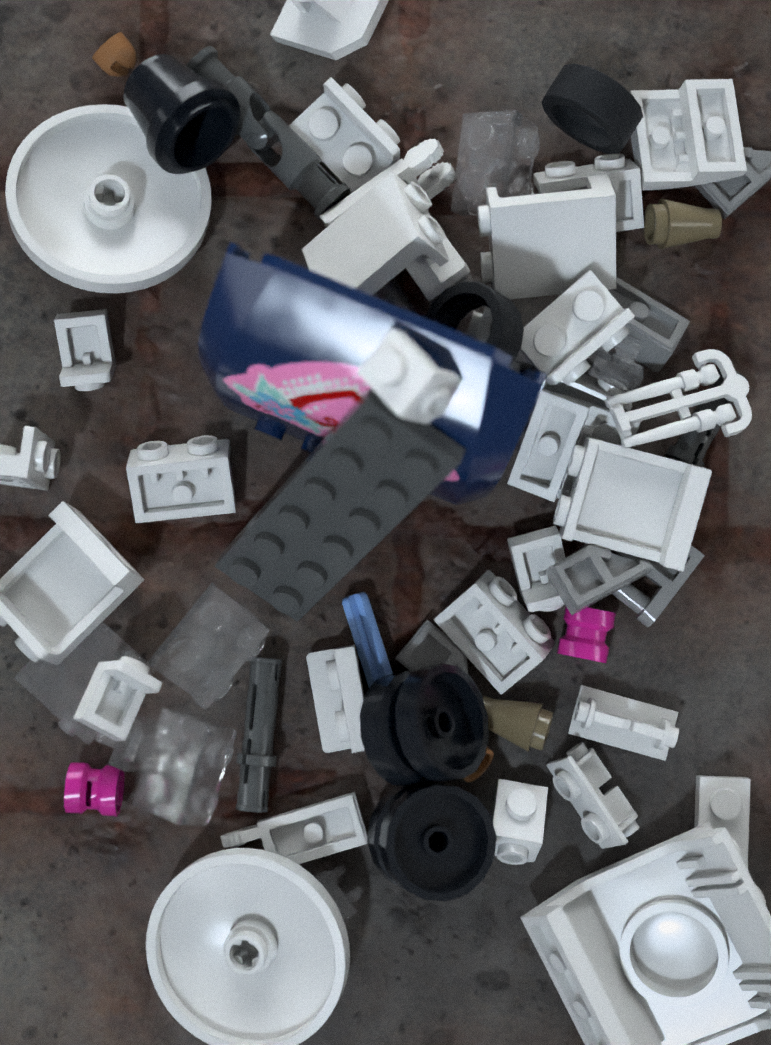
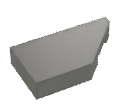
M743 147L747 167L744 175L713 183L696 185L695 187L715 209H719L721 216L725 220L771 180V151L753 150L750 147Z
M591 544L551 565L545 573L570 614L574 615L649 574L654 567L649 561L629 559L611 553L610 549Z
M428 620L424 622L395 657L397 661L413 672L423 667L444 663L458 666L468 674L466 655L449 637Z

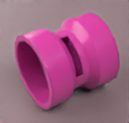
M565 606L563 619L567 623L565 635L559 638L557 653L607 663L609 647L605 641L607 632L614 627L616 613L587 607L571 615Z
M71 762L68 767L64 789V808L66 813L82 814L87 809L98 810L102 816H119L124 794L125 773L123 765L107 764L102 769L91 768L88 763Z

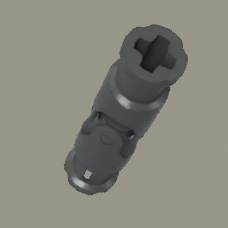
M212 46L203 48L186 66L205 79L223 83L235 95L240 105V120L236 134L241 136L254 154L290 191L296 189L315 209L314 216L321 221L319 216L346 198L350 193V188L346 183L339 184L320 165L322 159L279 115L271 111L269 105L242 76L235 77L217 59L218 52ZM276 142L281 143L283 149L282 156L274 153L271 149Z

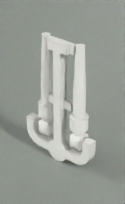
M708 349L694 353L692 356L694 364L699 371L696 372L694 369L677 373L674 378L652 383L605 399V405L611 412L623 448L666 439L695 430L697 432L714 429L716 424L721 426L726 438L741 433L751 422L752 410L746 397L749 392L748 381L742 375L736 374L733 364L726 354L719 350ZM715 365L718 366L724 379L721 386L683 396V392L697 389L699 384L702 386L714 384L719 378ZM670 393L672 398L671 400L625 412L623 406H620ZM725 398L734 403L739 415L738 421L731 423L736 418L731 404L720 405L713 412L711 409L695 412L692 417L689 408ZM675 411L678 412L681 419L631 436L630 430L632 428L630 424Z

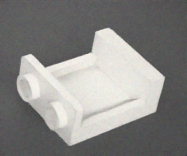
M391 171L302 248L309 270L372 296L421 255L428 256L437 265L442 267L449 261L442 243L446 235L428 211L432 206V202L425 191L413 181L407 185Z
M608 174L587 176V189L501 198L498 196L496 187L486 188V205L477 206L480 237L488 236L489 252L480 253L483 283L492 282L493 289L509 299L560 295L587 271L591 270L607 290L616 289V194Z
M585 436L583 446L574 445L568 463L567 475L574 476L569 496L561 494L559 497L553 524L561 526L559 530L561 539L568 541L577 540L659 562L664 567L684 571L712 471L704 467L629 447L623 448L621 445Z
M64 501L49 514L56 524L0 579V625L5 627L8 624L18 634L19 637L14 641L15 644L30 660L36 663L41 659L59 665L145 580L79 510Z

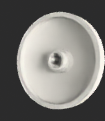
M107 104L87 105L52 116L32 130L22 141L11 160L7 172L6 206L10 226L16 240L29 258L42 270L61 282L79 289L99 293H127L155 286L179 272L196 254L206 235L211 210V187L206 168L185 174H172L163 170L150 156L147 150L146 137L130 109L126 106Z
M233 848L217 851L199 858L182 870L166 886L152 910L146 934L147 963L159 998L177 1022L195 1037L209 1045H298L316 1033L326 1022L341 998L347 982L350 966L349 939L343 917L329 892L311 873L297 863L276 853L253 848Z

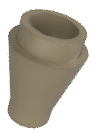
M660 199L657 204H649L644 213L643 232L645 241L649 245H657L661 250L704 239H717L721 233L722 217L717 208L707 209Z
M483 697L488 714V730L527 752L531 748L543 751L554 712L543 709V703Z

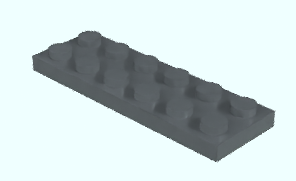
M369 388L225 548L214 567L231 577L237 584L246 587L273 605L278 611L287 614L298 622L460 465L466 449L429 423L424 424L399 418Z

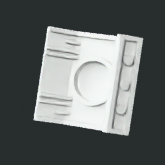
M710 822L693 828L575 880L520 917L585 1045H727L756 1032L771 1029V915L765 905L763 893L754 884L741 858L739 846L730 837L726 827L713 829Z

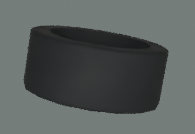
M576 63L567 64L562 67L541 101L546 115L565 134L589 148L608 154L620 153L643 118L641 106L634 96L620 83L596 69Z
M478 281L460 282L445 289L432 302L424 318L456 331L460 321L470 311L481 306L490 308L493 321L486 344L513 356L510 368L521 349L524 333L521 313L513 302L498 291Z

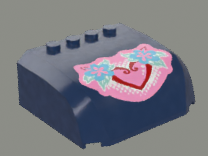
M230 242L210 295L198 340L201 366L218 398L227 409L257 421L254 430L271 438L282 441L286 433L302 440L303 443L300 449L311 454L370 388L356 372L392 327L404 331L439 368L454 372L462 380V384L453 394V401L450 407L429 424L461 445L466 451L460 465L430 495L454 505H459L487 497L494 490L516 448L547 374L527 369L525 375H522L509 368L513 356L493 346L283 258L264 253L260 263L249 260L251 253L242 250V247L238 244Z

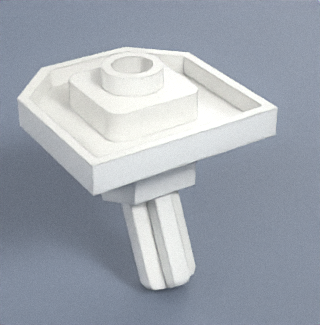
M287 0L270 35L278 43L338 60L368 45L389 0Z

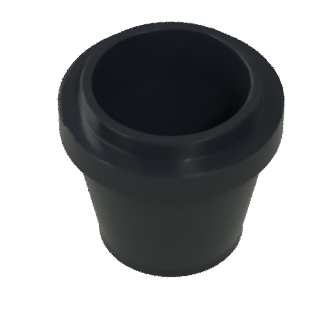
M155 55L143 61L131 73L124 87V102L146 137L147 150L154 161L166 172L185 174L209 166L223 155L235 137L240 120V105L235 95L223 83L205 79L171 55Z

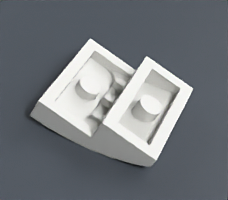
M733 79L685 80L679 90H631L630 93L641 106L643 118L631 135L634 163L640 168L642 191L708 184L739 177L746 173L747 167Z
M542 389L507 484L555 502L557 498L559 499L561 494L569 496L574 476L567 475V468L574 445L583 446L585 436L621 445V438L609 408ZM642 421L630 424L632 428L630 430L631 436L637 434Z

